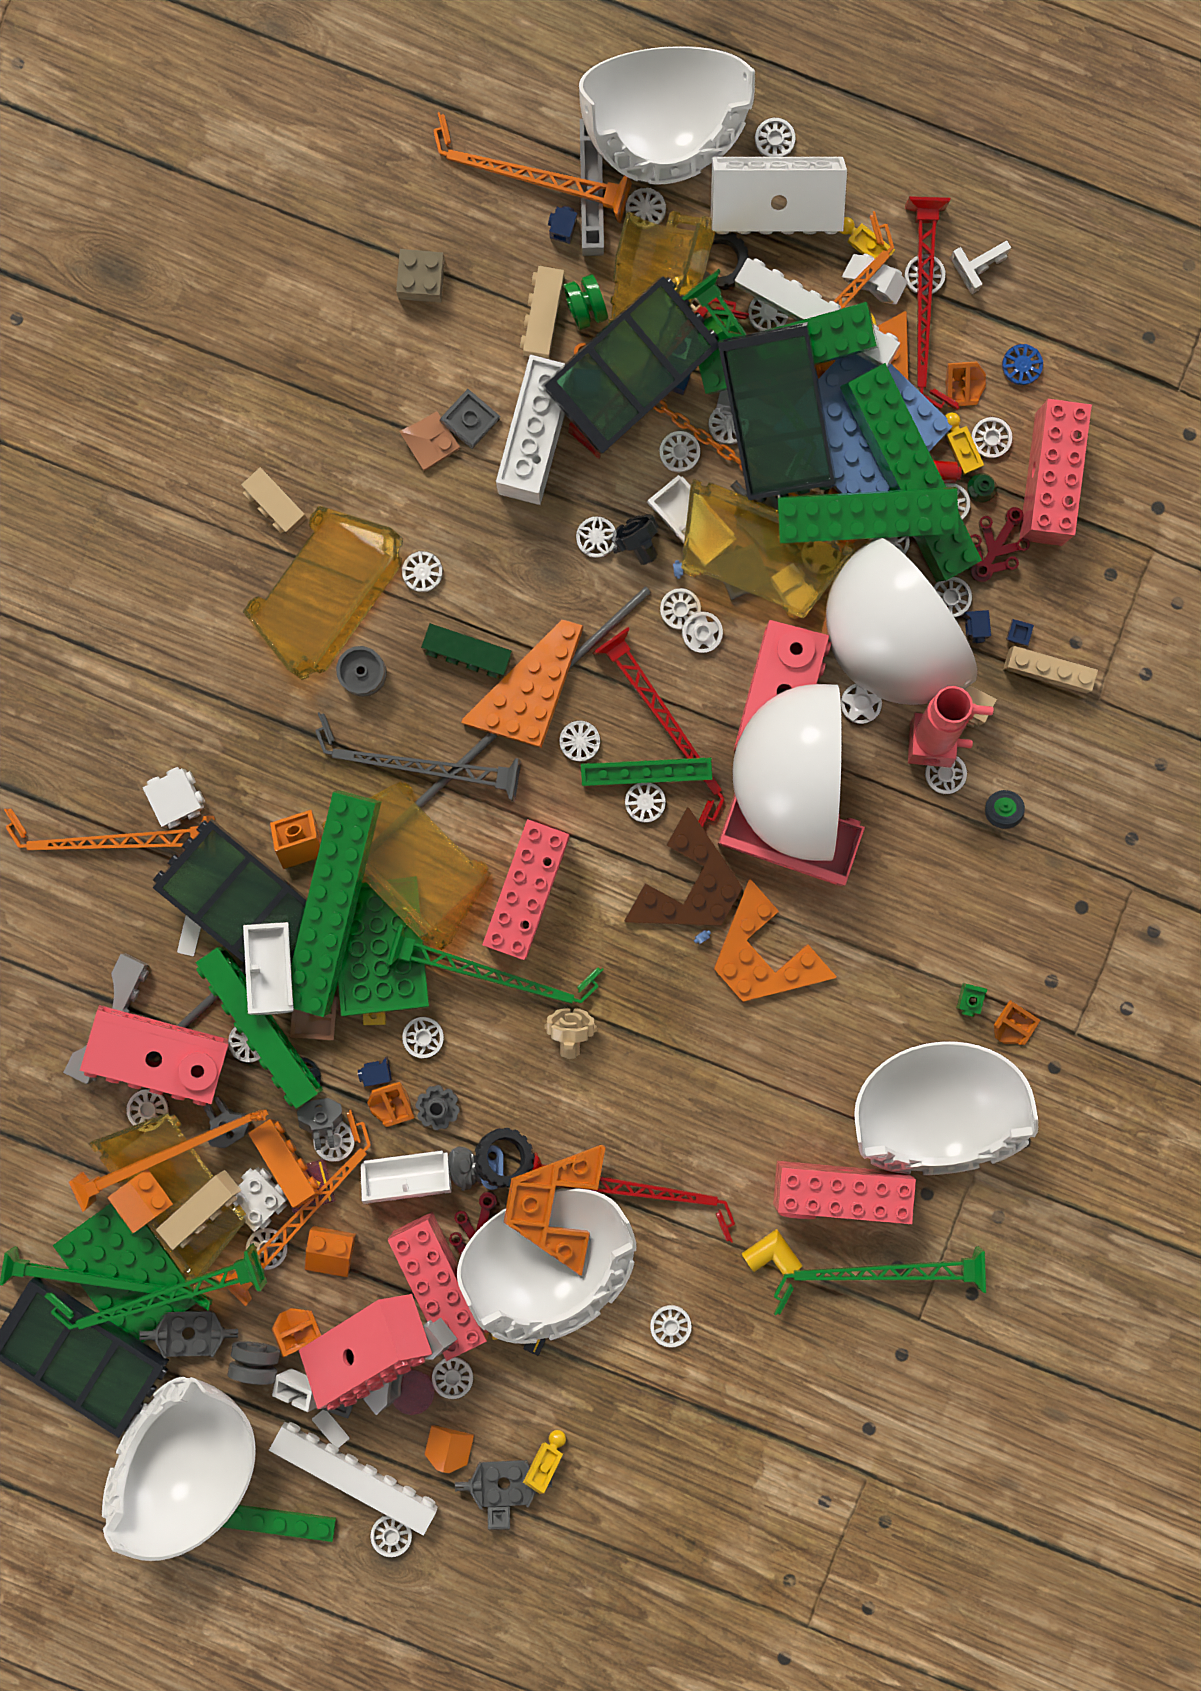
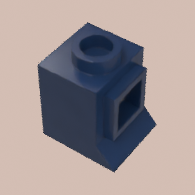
M989 610L964 612L961 615L966 619V637H969L972 643H984L985 639L991 637Z
M388 1056L385 1057L382 1063L380 1060L365 1063L361 1069H358L359 1081L364 1083V1087L392 1080Z

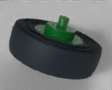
M997 791L986 802V818L997 828H1013L1024 817V802L1018 794L1012 791Z

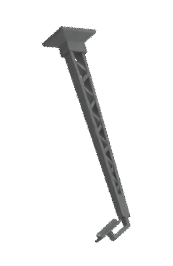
M318 712L323 727L316 729V734L323 752L332 755L333 758L495 786L496 789L506 790L511 801L515 802L521 768L519 758L513 761L510 768L498 766L497 769L341 749L327 751L320 731H325L330 745H333L332 742L335 739L325 714ZM380 758L388 759V760H386V761H384V762L382 763V761L380 760ZM393 760H395V762H396L397 765L388 764V763H390V762H392ZM400 761H407L408 763L402 766ZM416 763L419 769L410 768L409 766ZM420 763L431 764V766L424 770ZM439 766L444 773L433 772L431 770ZM443 766L456 767L458 769L449 774ZM466 769L471 778L456 776V774ZM470 769L485 772L475 779ZM490 772L497 773L496 782L484 781L482 779Z

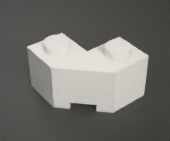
M853 254L842 278L850 284L874 258L868 254ZM883 264L861 290L870 291L880 302L897 304L908 281L902 276L900 270Z

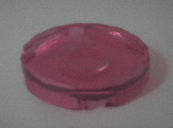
M414 1369L403 1374L401 1395L393 1402L395 1407L402 1413L409 1415L420 1414L427 1410L433 1401L435 1393L430 1377Z

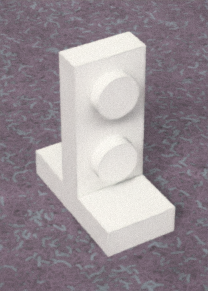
M1005 241L970 262L961 247L953 251L950 259L971 295L979 291L982 286L978 275L986 271L991 263L996 262L998 264L1008 257L1007 254L1011 246L1008 241Z

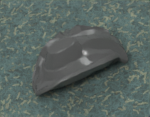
M459 1146L451 1150L448 1156V1165L453 1182L461 1188V1191L471 1189L476 1181L481 1184V1174L475 1169L477 1165L474 1162L475 1155L466 1147Z

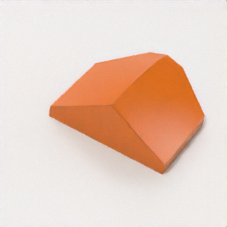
M977 361L948 363L945 379L946 396L958 402V406L978 404L979 398L986 387V373Z
M1009 1000L994 1024L995 1038L1004 1044L1025 1045L1041 1020Z
M401 1082L372 1090L367 1104L371 1113L382 1121L384 1126L389 1127L415 1118L407 1091Z
M294 1308L279 1313L272 1327V1332L282 1357L298 1351L321 1336L313 1313L309 1310Z
M431 1425L425 1456L437 1471L451 1473L467 1465L474 1435Z

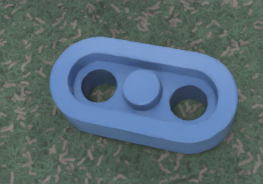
M491 1145L487 1154L489 1166L495 1173L503 1176V1151L499 1146ZM490 1152H495L497 1157L495 1159H490L488 1154ZM481 1179L482 1184L486 1188L497 1189L498 1186H491L486 1180L483 1181Z

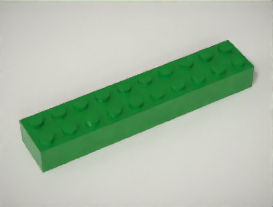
M886 363L840 386L891 491L946 488ZM959 512V534L914 536L936 582L946 581L982 561Z
M341 790L334 791L332 794L291 964L293 1009L325 1017L331 1012L382 801Z

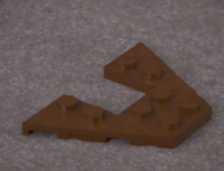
M687 807L666 845L703 865L702 871L684 903L645 883L624 922L722 925L743 888L690 808Z

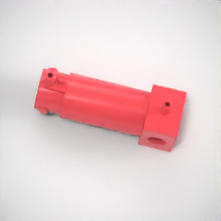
M948 686L941 689L930 701L924 714L915 713L910 722L908 764L951 768L957 757V747L972 748L973 746L972 740L959 739L969 720H972L975 714L991 716L993 715L994 708L992 706L973 704L969 693L963 688Z

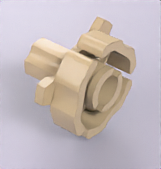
M569 1008L556 1010L555 1013L547 1017L545 1029L546 1033L551 1035V1039L560 1042L561 1057L574 1059L580 1055V1042L587 1041L588 1037H592L594 1032L597 1031V1026L594 1024V1018L589 1016L587 1011L575 1008L573 1013H570Z

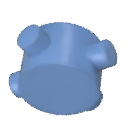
M676 560L673 564L674 576H677V579H680L683 575L682 562L679 563V560Z
M709 930L702 931L695 936L694 942L701 944L710 938L711 932Z

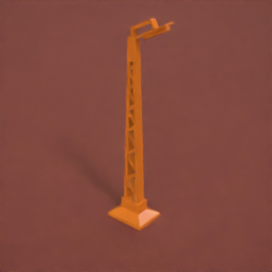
M438 112L441 127L435 128L433 131L438 152L440 155L446 156L447 160L602 203L604 207L614 209L617 222L621 224L632 185L629 177L624 175L619 184L611 182L604 184L450 149L448 152L442 151L438 132L442 131L447 147H449L448 144L451 143L445 115ZM528 172L530 177L523 176V174ZM533 174H537V175H541V176L535 179L534 176H533ZM550 177L553 184L545 182L544 180ZM555 179L564 180L566 182L561 185H558ZM576 183L579 191L567 187ZM581 185L590 186L592 188L584 193ZM600 189L606 190L604 198L592 195Z
M875 211L870 215V220L877 244H881L882 247L884 246L880 229L885 228L890 248L887 251L883 250L833 301L839 303L841 309L849 304L871 277L890 258L889 254L894 249L888 224L879 226ZM853 287V293H847ZM848 297V299L842 304V298ZM785 374L779 375L776 380L779 382ZM765 379L770 386L771 379ZM761 381L747 384L752 390L765 387ZM771 394L759 396L765 403L773 406L774 400Z
M11 808L4 809L11 820V823L6 826L7 831L19 848L27 847V850L181 847L184 843L178 842L185 833L190 832L191 838H194L199 833L196 830L198 826H193L190 829L27 841V844H21L11 826L14 825L21 838H26L27 832ZM204 816L202 822L204 820L208 822L211 818L215 821V816ZM214 830L198 846V848H202L205 857L208 858L217 857ZM179 833L173 842L164 835ZM152 835L146 843L138 837ZM159 836L166 844L151 843ZM126 837L121 844L115 839ZM131 838H133V839H134L136 842H138L139 844H127V843L129 842V840H130ZM96 839H103L99 844L94 841ZM108 840H110V841H111L113 844H115V845H104V844H105ZM87 841H89L92 845H84V844H85Z
M264 1109L249 1113L102 1177L98 1176L89 1180L84 1172H80L69 1181V1184L82 1212H84L97 1200L96 1194L104 1188L252 1120L264 1121L268 1112Z
M352 1109L347 1113V1118L355 1142H361L357 1126L361 1125L367 1146L364 1149L360 1148L318 1190L319 1195L326 1194L320 1202L318 1195L305 1203L257 1252L258 1255L262 1251L264 1252V1262H261L263 1269L366 1156L367 1153L365 1151L371 1146L364 1122H355ZM333 1180H339V1181L333 1186ZM330 1184V1190L323 1191ZM315 1199L316 1206H308ZM304 1210H312L304 1219ZM300 1214V1223H291ZM287 1227H297L287 1238ZM283 1231V1242L271 1243ZM280 1246L268 1258V1247ZM236 1271L233 1274L228 1273L226 1281L238 1278ZM224 1273L217 1275L215 1278L221 1282ZM252 1282L226 1286L245 1306L252 1300L248 1291L253 1285Z

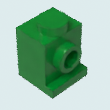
M962 983L956 1008L962 1009L961 1014L974 1017L975 1013L981 1014L987 989ZM971 997H975L976 1003L974 1005H970L969 999Z

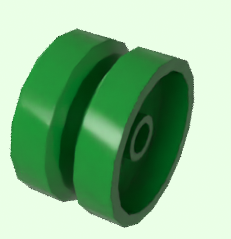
M593 274L581 278L582 291L575 281L563 284L570 313L579 330L590 327L591 318L589 312L597 323L608 320L606 305Z

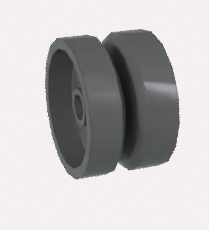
M355 646L346 650L339 657L336 666L337 678L340 684L351 694L359 697L371 696L384 686L387 678L386 665L380 655L373 649L365 646ZM362 667L365 672L359 675L358 670Z
M239 1341L232 1344L230 1356L235 1361L229 1364L227 1373L229 1378L243 1383L260 1385L275 1382L277 1369L273 1365L279 1362L280 1349L278 1347L250 1341Z

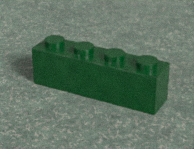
M429 623L421 646L422 650L426 651L425 655L437 659L438 656L446 658L445 662L457 666L458 663L467 665L466 669L478 672L479 669L486 671V675L494 679H499L500 676L505 677L513 654L512 650Z

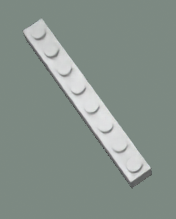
M747 258L735 279V287L796 321L841 309V306L833 301L828 303L821 299L822 296L816 291L811 290L808 292L803 289V285L798 281H789L783 278L784 274L776 269L771 271L765 268V264L758 259L751 260ZM873 324L879 348L858 353L857 355L877 366L886 363L887 367H889L900 348V342H898V338L893 334H884L878 331L879 327Z
M284 1422L269 1451L424 1536L438 1508L434 1500L427 1496L422 1498L415 1494L416 1491L409 1486L402 1487L389 1475L382 1476L371 1465H362L353 1455L342 1454L335 1445L322 1443L315 1434L302 1432L298 1425L292 1422Z

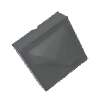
M510 1506L488 1507V1530H510Z

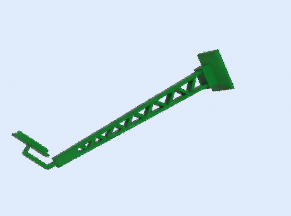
M720 269L716 270L682 297L683 300L696 298L702 307L705 306L728 338L747 335L720 295L722 292L716 285L721 272ZM717 297L725 310L713 309L709 302ZM717 314L729 315L726 326ZM731 320L740 333L729 331ZM755 346L750 347L755 355L746 354V348H737L765 387H768L769 384L764 378L771 379L770 386L779 384ZM750 359L759 360L757 368ZM761 365L767 374L760 373ZM784 391L771 393V396L797 431L808 429ZM778 396L783 397V401H782V402H781V400L778 398ZM813 435L803 437L806 443L810 442L813 449L804 466L800 462L807 448H800L788 473V476L791 477L790 480L793 479L798 467L805 470L808 468L817 449V445L813 441Z
M401 924L397 927L386 967H389L397 959L406 962L411 960L570 1004L573 1002L582 1003L598 988V984L594 979L604 970L597 967L577 986V992L580 993L591 982L594 984L581 999H576L573 994L415 943L416 940L405 937L404 927ZM413 947L421 949L425 960L411 956ZM426 951L441 956L431 962ZM446 957L451 967L436 962ZM453 960L466 963V965L457 969ZM472 965L476 974L464 971V969ZM478 968L487 970L489 972L484 975H481ZM492 973H495L498 980L489 978L487 976L491 975ZM500 975L508 977L509 979L503 981ZM515 980L518 985L511 984L509 982ZM521 982L527 983L528 985L524 987Z
M252 1243L245 1250L244 1258L235 1261L233 1265L80 1318L74 1324H71L56 1311L58 1308L71 1319L74 1315L68 1306L53 1293H47L44 1297L55 1306L51 1314L68 1329L76 1327L83 1329L237 1283L242 1285L252 1282L255 1289L261 1291L266 1285L267 1280L255 1245ZM235 1269L238 1278L226 1281L229 1271ZM224 1273L221 1282H218L212 1278L216 1275ZM203 1281L212 1285L199 1289ZM198 1282L195 1290L186 1287ZM178 1289L185 1292V1294L175 1296ZM173 1291L170 1298L164 1295L165 1293ZM156 1297L161 1299V1301L154 1302ZM150 1299V1301H149L148 1304H146L145 1302H143V1301H145V1300Z
M16 1246L4 1253L0 1277V1286L6 1284L14 1276H32L145 1293H154L169 1287L30 1263V1260L19 1258V1251ZM178 1289L175 1296L185 1294V1292ZM173 1291L165 1293L164 1295L171 1296ZM203 1293L187 1298L193 1299L206 1310H209L213 1301L212 1298Z
M976 1246L972 1258H961L960 1261L794 1270V1273L784 1274L774 1293V1298L780 1301L774 1311V1315L781 1314L794 1290L792 1284L789 1283L782 1298L778 1297L787 1278H794V1280H962L963 1282H974L981 1292L986 1293L985 1251ZM961 1265L962 1275H954L947 1266ZM925 1267H934L933 1270L929 1273V1275H927L923 1270L920 1269ZM943 1267L950 1275L935 1274ZM916 1268L922 1275L908 1274ZM890 1269L895 1275L885 1274ZM895 1269L906 1270L902 1275H900ZM871 1270H882V1271H881L878 1275H876V1274H875L873 1271H871ZM859 1271L856 1276L852 1272ZM866 1271H868L871 1275H863V1274H864ZM845 1272H847V1273H848L849 1275H851V1276H842V1275H843Z

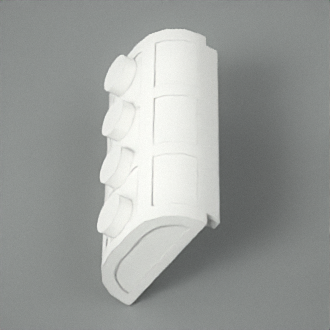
M678 475L647 501L649 506L654 509L704 567L712 563L736 541L735 534L683 476L680 477Z
M288 922L243 925L248 1014L269 1015L292 1012L293 995Z
M435 1151L364 1161L361 1164L362 1203L369 1204L451 1193L448 1153Z

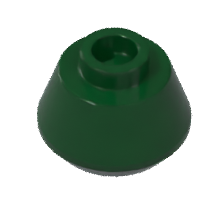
M979 473L969 480L967 491L974 501L984 503L990 501L995 496L997 484L992 476Z

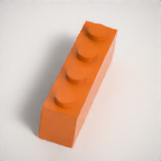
M269 1119L248 1134L292 1207L299 1208L320 1194L317 1190L319 1185L313 1176L309 1177L306 1172L308 1167L302 1158L298 1159L295 1154L297 1149L290 1139L287 1140L283 1134L286 1131L281 1122Z

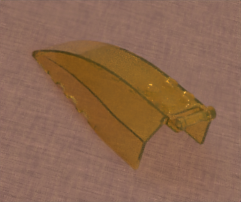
M672 211L669 214L667 225L662 226L643 220L631 212L626 213L615 257L613 275L615 287L614 295L611 296L610 301L612 313L611 318L608 319V324L659 277H669L676 285L675 290L680 296L685 295L702 281L715 231L710 229L712 226L711 217H693ZM679 223L687 225H694L696 226L695 231H691L685 229H678L676 227ZM660 286L630 314L666 357L686 316ZM689 299L690 304H692L694 299ZM625 320L609 333V340H606V356L604 361L633 395L640 396L657 373L661 363ZM602 372L601 388L621 392L609 377Z

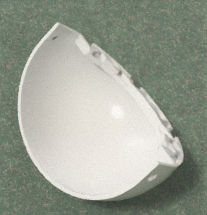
M660 47L615 56L589 69L580 80V107L584 125L597 151L621 174L633 180H641L649 184H669L686 180L700 174V170L712 163V157H722L738 139L746 124L744 121L748 110L752 109L754 101L755 70L735 55L701 47Z
M873 538L859 548L844 563L836 575L826 606L827 634L831 642V650L838 664L848 677L863 690L866 689L879 698L908 705L928 704L945 687L957 686L965 689L974 683L977 678V664L970 645L954 616L925 576L897 547L883 538Z
M811 684L798 686L786 690L767 701L758 709L746 725L738 741L734 756V792L746 821L753 831L769 846L783 854L798 859L832 861L837 839L841 783L840 692L838 685Z
M928 1043L909 1048L892 1056L877 1067L867 1078L858 1094L855 1105V1126L861 1156L864 1159L869 1158L871 1164L876 1167L896 1173L910 1174L911 1171H923V1175H940L980 1168V1163L991 1160V1163L994 1164L1016 1154L1029 1144L1028 1139L1030 1137H1035L1038 1133V1116L1032 1089L1023 1073L1002 1055L990 1049L969 1043Z
M558 1189L554 1193L549 1226L587 1230L590 1233L582 1276L505 1224L506 1208L488 1220L473 1235L462 1252L457 1268V1280L462 1295L474 1319L483 1330H487L493 1337L506 1342L520 1344L537 1343L538 1339L549 1338L553 1340L578 1330L601 1314L599 1311L608 1302L612 1304L625 1287L634 1266L633 1255L634 1251H636V1240L628 1219L620 1207L609 1197L587 1189Z
M192 1377L175 1378L153 1393L155 1398L149 1404H143L140 1415H135L118 1446L116 1454H119L115 1468H110L102 1504V1517L106 1518V1526L103 1528L104 1537L114 1552L145 1561H159L182 1555L199 1546L216 1533L233 1514L247 1490L255 1462V1438L250 1422L244 1412L229 1396L214 1386Z

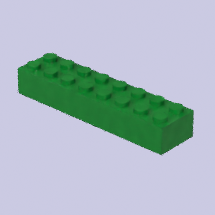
M867 302L772 328L777 329L808 322L815 365L879 348ZM804 336L755 346L774 377L810 367ZM711 346L695 350L696 358L698 359ZM750 347L746 348V354L755 355ZM718 348L699 365L705 394L708 395L727 390ZM738 350L728 351L735 388L760 381ZM750 359L757 368L759 360ZM761 365L760 373L767 374Z
M956 487L778 497L780 543L959 534L958 490Z
M224 946L217 947L195 962L198 966L196 968L198 974L202 979L206 978L210 983L209 990L215 997L219 996L223 1002L221 1007L228 1016L231 1014L236 1021L234 1022L235 1028L240 1034H245L248 1038L246 1043L253 1052L256 1051L261 1057L259 1062L265 1070L269 1069L273 1077L271 1079L278 1089L281 1087L285 1092L284 1098L289 1106L292 1107L294 1105L297 1109L323 1091L272 1014H248L246 977Z

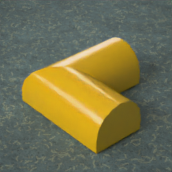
M775 1229L741 1253L753 1272L773 1260L783 1276L784 1274L794 1273V1270H799L802 1267V1263L778 1229Z

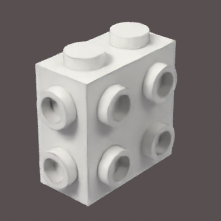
M178 767L167 771V776L161 779L155 777L147 781L148 785L143 787L161 827H169V829L181 825L180 821L187 817L189 820L201 815L200 811L205 809L203 803H205L204 797L200 791H196L193 785L196 781L190 771L187 772L185 769L179 770Z
M257 1167L253 1171L250 1168L241 1177L244 1180L239 1185L241 1191L236 1195L237 1200L230 1207L255 1232L259 1227L263 1230L272 1221L269 1217L274 1212L279 1214L287 1206L285 1203L287 1197L279 1184L276 1185L271 1180L272 1175L266 1169Z

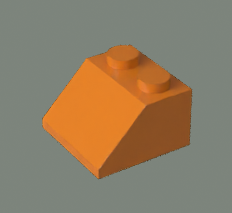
M312 810L270 823L275 853L283 869L317 859L321 837Z
M148 1169L107 1197L132 1233L173 1205Z
M313 1226L310 1229L307 1242L305 1270L348 1278L356 1234Z

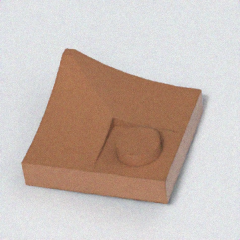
M437 411L399 431L424 472L460 450V446L449 429L439 422L441 417Z
M334 996L331 1012L325 1017L293 1009L290 1038L334 1040L337 997Z

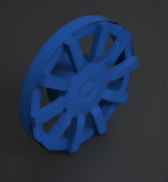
M1028 344L1013 346L1006 352L1002 360L1004 375L1009 381L1017 385H1027L1034 382L1040 376L1043 369L1041 354L1037 349ZM1024 348L1023 355H1020L1018 349ZM1027 349L1032 351L1029 356H1026ZM1012 351H1015V353H1016V355H1017V358H1015V357H1013V356H1011V355H1009V354H1010ZM1036 355L1038 360L1031 361V358ZM1007 358L1014 361V363L1006 364ZM1039 363V369L1032 367V364ZM1013 367L1014 371L1009 374L1007 368ZM1029 370H1032L1037 374L1032 378ZM1016 373L1020 374L1019 380L1013 378ZM1026 373L1029 380L1022 381L1023 374Z

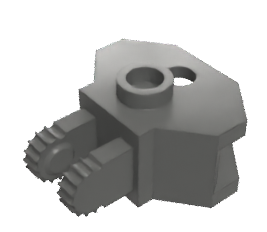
M219 1095L214 1099L222 1112L221 1115L217 1116L208 1103H206V1106H203L211 1120L209 1122L211 1125L210 1130L247 1115V1113L233 1112L232 1109H228ZM252 1121L230 1130L234 1133V1136H231L230 1131L209 1140L210 1146L228 1147L248 1134Z
M330 1098L307 1101L297 1111L299 1128L312 1134L316 1150H321V1140L319 1137L327 1135L329 1148H334V1129L343 1121L341 1104Z

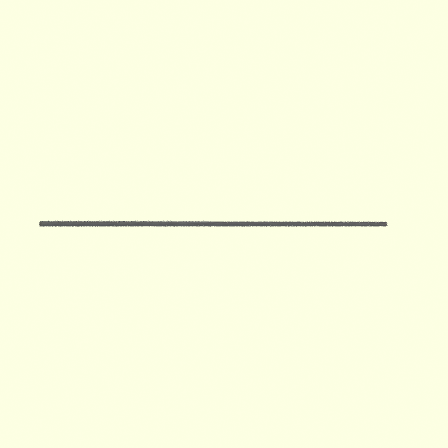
M646 586L575 652L570 668L651 593ZM488 733L456 764L468 765L499 735ZM452 767V768H451L449 771H447V772H448L449 774H451L452 772H454V771H455L456 769H458V768ZM441 777L372 842L368 857L452 779ZM305 906L287 921L289 932L302 920ZM243 963L239 968L245 974L246 966ZM211 993L177 1026L187 1028L219 996L215 997ZM152 1051L147 1054V1057L152 1061L159 1053Z

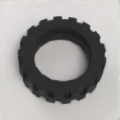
M711 231L709 234L705 233L700 240H697L692 250L691 265L693 274L701 282L711 274L705 270L702 264L704 251L713 244L728 245L737 255V267L731 274L718 277L716 285L719 289L728 290L731 286L735 287V279L747 258H749L747 246L745 247L744 241L736 237L737 234L733 232L728 234H718L716 231Z
M510 1128L495 1129L482 1137L476 1146L474 1162H476L477 1166L475 1169L481 1174V1179L483 1181L486 1180L489 1185L498 1186L497 1188L510 1187L511 1178L532 1170V1160H534V1153L532 1154L531 1151L533 1149L532 1145L527 1142L528 1139L525 1135L519 1134L518 1130H511ZM508 1140L519 1150L520 1166L512 1175H498L489 1166L487 1159L488 1149L495 1141Z

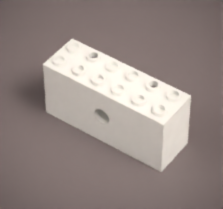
M712 157V231H716L718 234H728L729 231H738L740 234H749L751 231H760L761 234H771L773 231H781L783 234H793L794 231H803L805 234H814L816 231L836 234L838 231H843L847 168L843 157ZM777 195H782L787 199L786 206L781 210H776L771 206V200Z
M534 355L529 356L496 479L499 495L541 505L565 415L541 385L565 363ZM573 367L557 381L569 396L573 385Z

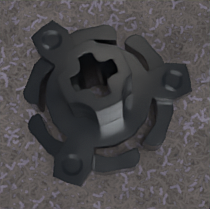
M639 515L627 520L625 526L624 524L618 526L611 538L615 545L613 547L614 554L625 550H633L641 565L653 562L658 554L651 539L658 532L657 528L659 527L653 515Z

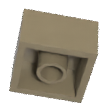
M400 249L396 288L398 299L442 302L445 267L443 252Z

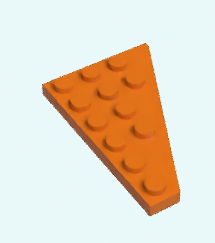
M561 620L462 719L461 723L465 726L542 748L580 640L583 626Z

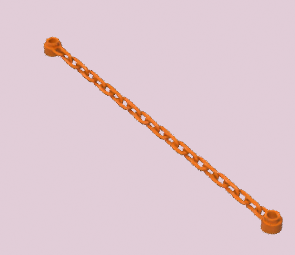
M578 344L574 349V355L586 344ZM588 353L579 361L587 362L592 366H598L594 360L593 362L589 360L591 356ZM608 365L612 370L618 373L617 377L622 381L623 384H626L628 382V380L622 377L621 371H619L612 365ZM644 388L636 396L645 398L649 403L655 398L645 393ZM661 400L659 402L664 405L661 407V410L656 406L653 407L657 412L666 413L672 417V422L680 428L692 431L695 438L703 444H710L715 447L717 453L726 460L735 461L742 470L741 460L735 456V452L727 445H719L707 431L702 428H695L690 424V420L681 413H674L669 410L664 401ZM678 416L686 421L684 426L676 421ZM701 432L709 437L706 441L698 436L701 435ZM723 448H725L732 454H729V457H727L720 451H723ZM749 462L750 466L754 468L751 471L752 477L756 476L762 480L764 486L767 485L766 483L769 480L775 484L779 483L771 476H764L759 473L758 468ZM794 492L788 493L789 496H798ZM838 540L840 541L839 543L842 546L844 545V547H850L855 542Z

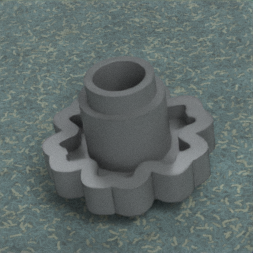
M441 1085L429 1086L426 1093H421L418 1096L415 1107L420 1112L417 1118L422 1121L424 1126L432 1124L435 1130L446 1129L449 1126V1121H456L460 1112V1107L456 1104L458 1096L450 1088L444 1090Z

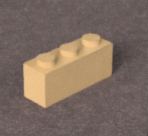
M261 467L241 484L245 489L243 494L251 502L255 500L260 505L257 509L266 518L269 515L275 521L272 525L281 534L285 531L289 536L307 519L306 515Z

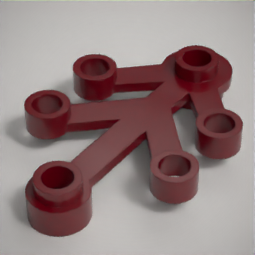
M1012 507L1006 512V523L995 541L991 529L993 524L992 518L983 516L979 520L978 525L983 531L988 553L983 559L979 547L982 539L977 534L971 535V538L978 540V544L975 547L982 561L971 568V575L974 580L986 582L991 578L992 573L1007 569L1015 570L1019 566V560L1014 556L1009 557L1005 562L992 564L996 556L1016 551L1025 552L1029 549L1030 542L1025 538H1021L1015 543L1003 545L1012 528L1023 520L1024 514L1020 508ZM1012 512H1017L1019 518L1014 519L1012 517ZM982 520H988L989 526H983ZM1021 541L1026 543L1025 549L1019 546ZM1008 561H1015V567H1010ZM980 567L985 568L986 573L984 575L979 573Z
M491 1191L483 1192L479 1198V1204L482 1208L476 1232L487 1222L490 1209L496 1205V1195ZM484 1198H491L492 1203L486 1205L483 1201ZM459 1210L456 1212L454 1219L456 1223L461 1224L468 1238L471 1239L476 1232L468 1220V1214L463 1210ZM460 1213L464 1214L465 1220L459 1221L457 1215ZM453 1232L449 1237V1241L452 1245L456 1246L462 1255L466 1247L462 1241L463 1236L460 1232ZM458 1235L460 1237V1241L454 1242L452 1240V1236Z

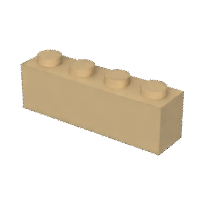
M538 266V271L533 272L532 285L535 288L534 293H530L528 299V306L531 307L530 315H525L524 327L527 328L526 336L522 335L520 348L523 349L524 356L534 355L550 359L565 277L564 270Z
M1016 646L1009 649L1003 670L1082 693H1089L1093 690L1098 670Z
M224 1170L206 1183L161 1224L156 1231L172 1250L178 1246L184 1248L193 1240L191 1236L194 1233L198 1235L207 1227L205 1223L209 1219L214 1221L223 1213L220 1209L225 1205L228 1208L237 1200L236 1195L241 1189Z

